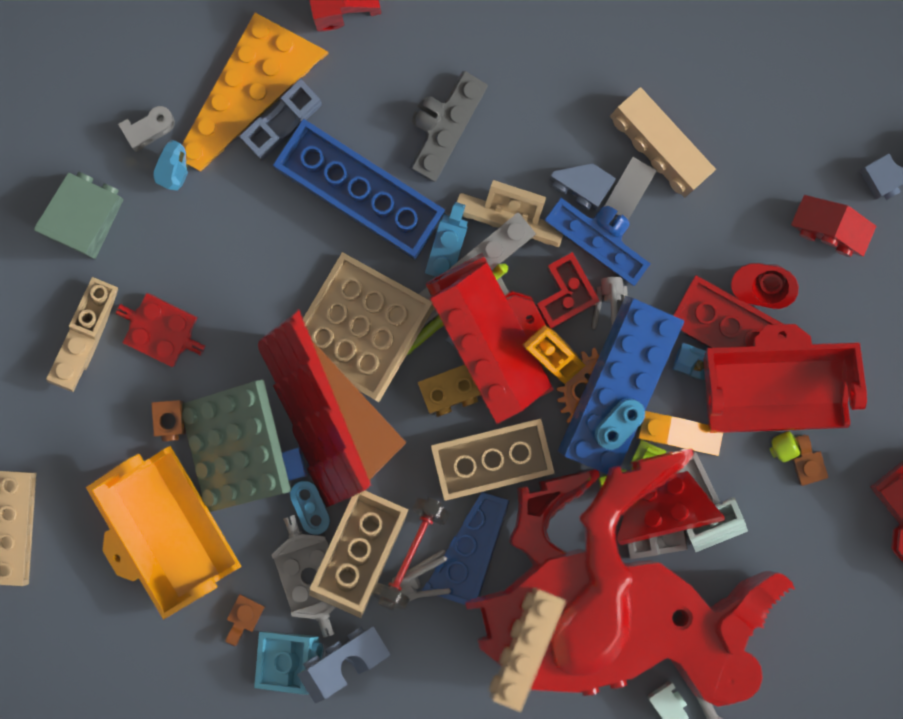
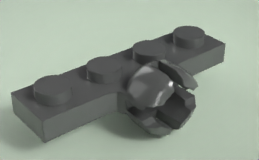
M462 71L444 103L433 97H425L418 104L417 107L423 111H419V113L414 111L412 122L416 127L425 132L426 138L410 169L432 182H436L488 84L470 73Z

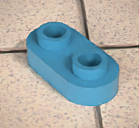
M630 398L621 400L596 427L595 439L598 444L609 450L619 448L643 422L645 410L642 404ZM634 409L635 416L632 419H628L627 412ZM610 431H615L616 433L613 440H608L607 438Z
M310 481L296 483L291 489L290 498L304 530L313 535L325 532L330 525V516L318 488ZM303 489L310 492L308 500H303L300 497V492ZM314 515L321 517V524L318 526L313 525L311 522V518Z

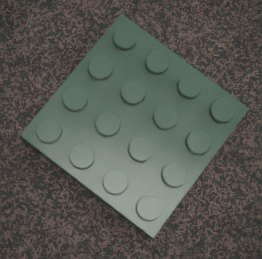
M264 380L250 382L182 404V418L202 500L209 512L291 492Z

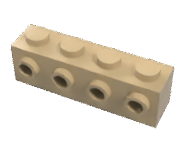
M641 87L610 115L615 127L632 140L635 149L644 153L651 161L652 167L657 172L662 173L670 182L672 189L684 198L716 170Z
M0 471V585H29L37 473Z
M533 588L532 593H527L522 605V609L525 610L521 620H516L511 631L513 639L510 647H505L499 663L502 666L498 676H493L488 691L491 692L489 697L493 701L521 712L565 600L537 588Z

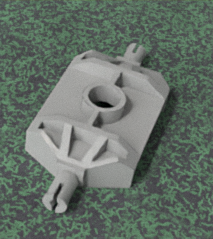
M295 515L290 516V520L289 517L284 518L289 539L272 554V558L275 561L291 609L292 617L316 619L319 622L323 638L328 637V633L331 636L335 633L328 617H330V613L336 607L310 596L309 589L312 584L306 583L302 579V572L305 568H313L318 572L329 548L326 536L303 534L302 531L299 532Z

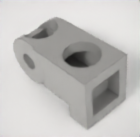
M157 106L149 112L147 117L134 124H131L126 119L118 125L133 150L137 152L169 133L174 127L175 120L168 108Z

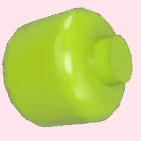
M785 431L772 438V447L769 449L774 458L778 457L781 462H787L800 455L799 445L792 432Z

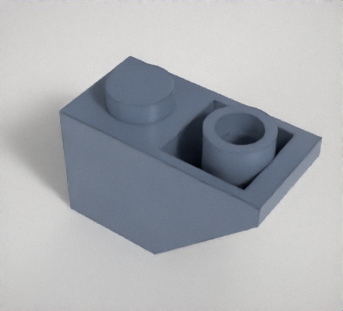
M592 163L554 171L550 180L554 182L552 187L564 195L569 192L577 197L576 203L583 208L589 210L592 207L596 210L616 178Z

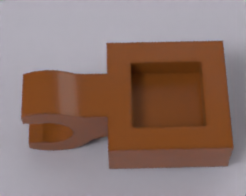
M804 434L795 437L799 445L800 456L792 459L800 486L829 478L821 451L812 453L809 436Z
M239 594L227 618L234 625L225 642L237 646L245 629L253 632L265 606Z

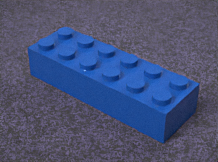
M305 119L302 120L273 164L276 171L414 260H416L445 214V209Z
M625 296L558 452L567 458L605 474L608 473L610 467L621 466L636 430L619 448L609 450L599 445L596 441V427L623 399H634L641 403L644 410H646L684 320L639 300ZM634 409L627 412L628 419H632L635 416ZM610 431L608 433V440H613L615 438V431Z

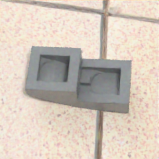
M632 157L604 206L613 207L618 211L616 213L617 216L623 214L629 219L657 170Z
M685 530L629 543L630 559L688 550Z

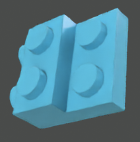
M267 631L259 632L254 688L303 695L309 694L297 674L306 669L303 664L316 655L320 659L322 658L323 645L319 643V636Z

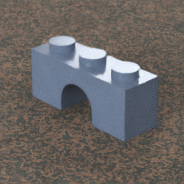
M300 79L281 97V102L269 115L263 119L259 117L240 135V138L263 161L298 128L303 119L307 120L322 106V102L306 83Z
M890 154L860 170L862 177L876 200L882 196L888 200L901 192L899 187L903 185V167L898 166Z
M373 626L366 630H363L362 627L357 628L347 635L349 641L344 644L338 641L325 649L327 655L320 659L316 655L303 664L306 669L297 675L314 703L328 698L347 685L341 673L343 660L350 662L357 673L361 674L391 655Z

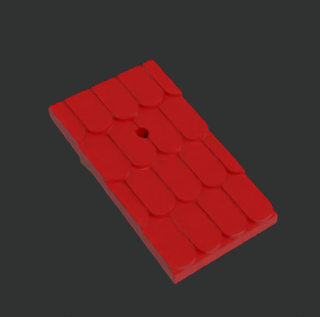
M298 310L264 335L258 342V349L275 381L273 387L293 424L292 432L309 464L307 470L318 488L326 507H329L364 492L371 485L369 480L406 442L312 341Z

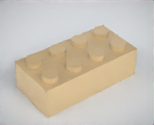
M541 419L431 446L444 501L555 474Z
M367 491L352 496L312 582L309 595L361 618L405 522L408 509Z

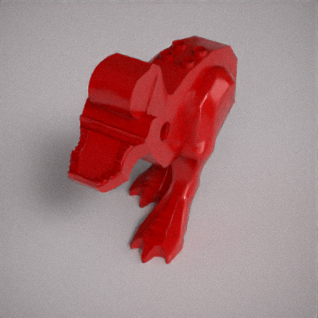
M689 448L630 462L632 469L622 472L621 466L610 467L600 491L579 517V521L585 528V550L575 549L566 552L550 541L547 529L549 528L550 519L554 518L558 511H562L565 505L570 504L575 498L577 499L582 496L583 492L598 480L600 476L598 470L576 472L539 482L540 489L529 492L528 487H518L517 519L509 543L512 547L521 550L529 558L533 566L504 591L471 599L465 602L466 609H481L487 635L477 639L479 649L502 666L499 663L505 647H510L513 639L511 631L516 620H521L525 610L522 609V605L527 593H532L533 588H537L565 600L530 690L582 693V696H589L599 693L598 687L610 685V689L626 686V680L638 676L662 660L669 658L694 696L720 707L745 701L753 697L760 689L763 680L762 667L753 655L745 652L750 636H753L755 628L760 627L764 629L763 624L766 623L764 619L768 618L766 614L770 613L768 609H773L772 604H777L776 600H780L779 596L784 597L783 592L790 593L788 589L794 590L795 588L792 581L784 574L763 571L741 581L727 597L709 607L690 584L661 563L651 560L623 563L615 540L616 525L620 516L639 499L645 497L646 494L663 486L666 481L673 480L676 477V473L687 465L693 457V450ZM677 610V619L672 621V615Z

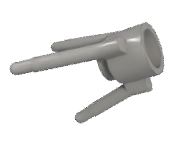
M602 278L601 287H596L600 302L594 308L591 325L593 330L597 328L603 297L605 302H611L613 325L618 314L617 302L621 301V297L623 301L625 296H628L627 286H623V278Z
M441 550L407 570L400 584L402 590H397L396 592L398 597L403 598L407 596L409 601L421 597L450 594V588L418 592L416 590L421 587L418 576L445 562L447 558L443 555L446 551Z

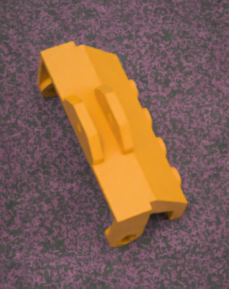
M171 446L161 450L146 461L142 459L140 454L135 455L86 487L110 528L104 533L103 553L116 575L130 581L140 579L163 620L216 589L218 586L215 582L242 567Z

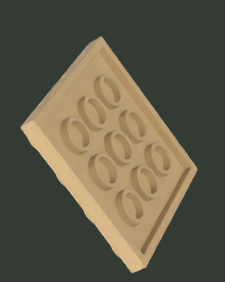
M342 252L303 320L312 341L358 391L379 402L435 307L432 301Z

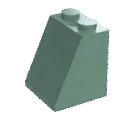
M68 172L34 230L96 259L124 199L117 195L119 190L103 183L102 187L92 184L93 178L86 174L78 172L77 176Z

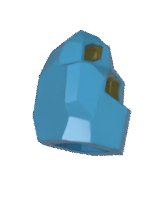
M170 140L166 144L153 172L155 183L169 190L178 191L183 186L188 174L186 151L181 143Z
M681 343L672 370L698 380H705L703 358L706 351Z

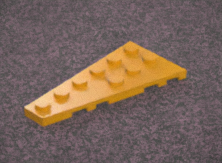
M254 13L182 144L186 151V164L201 172L237 136H240L251 123L273 106L301 77H304L318 61L327 56L328 51L269 19Z

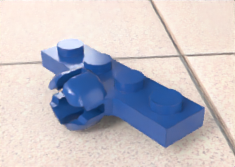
M560 198L544 221L630 285L635 286L651 263L622 242V236L629 228L628 219L622 214L615 219L612 225H609L618 212L613 207L604 206L594 218H589L563 198Z

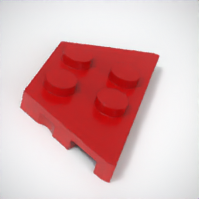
M685 471L677 473L673 480L666 481L663 486L646 494L645 497L639 499L628 508L622 520L617 542L620 545L725 521V518L692 475Z

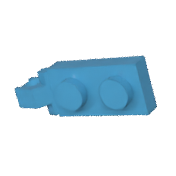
M455 202L451 215L444 214L440 220L425 270L426 274L437 277L458 262L468 228V221L462 220L465 204Z

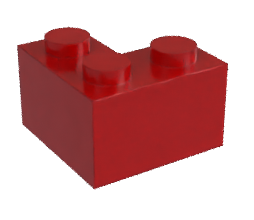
M808 195L803 196L791 226L800 231L799 236L813 242L816 238L821 239V242L837 247L835 251L846 257H851L852 254L864 257L877 227L848 205Z
M573 252L548 265L547 270L559 292L537 303L536 307L547 327L554 329L596 306L600 300Z

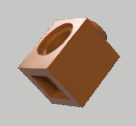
M181 400L152 402L154 436H162V442L179 440V435L186 434L182 418V404L184 402ZM168 413L173 414L176 419L175 426L171 429H166L162 424L163 417Z

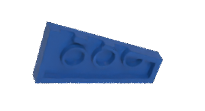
M481 492L464 520L462 527L444 554L447 560L436 566L435 571L429 581L426 582L422 591L450 588V594L438 596L464 605L465 602L480 597L510 500Z

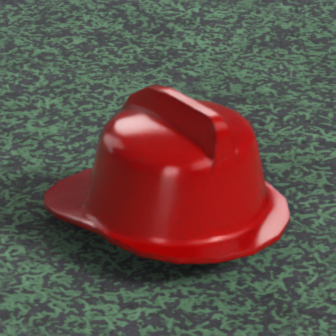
M750 263L744 265L735 272L731 281L732 291L740 301L771 309L788 307L795 301L799 291V285L795 276L776 264Z

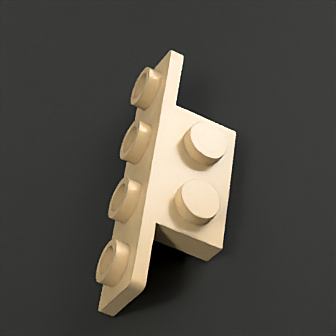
M493 180L486 201L460 193L457 202L466 205L463 213L465 218L499 228L519 212L536 233L531 239L559 247L563 234L544 220L539 219L546 200L544 196Z

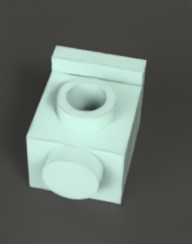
M670 680L647 695L662 719H689L683 709L687 704L678 691L675 693L671 692L676 687Z

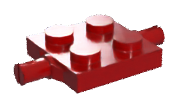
M146 293L140 307L135 311L122 304L118 307L120 310L116 311V315L130 321L129 330L123 343L170 367H175L180 354L186 349L199 356L204 352L202 350H205L206 345L191 339L192 329L198 317L150 293Z

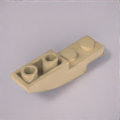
M94 277L91 278L70 322V330L46 378L47 382L74 392L83 371L87 369L114 304L118 287Z

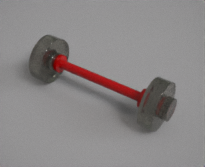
M429 497L427 500L422 498L416 499L412 510L421 516L419 520L422 523L394 582H389L388 586L376 583L372 595L379 599V605L389 610H394L395 607L405 610L410 598L401 593L402 588L400 584L427 526L432 525L433 522L445 525L450 513L442 508L443 504Z

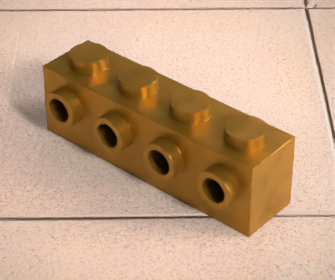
M466 365L418 382L429 414L435 413L436 417L453 412L451 406L461 403L463 407L477 403L479 402L477 397L481 395Z

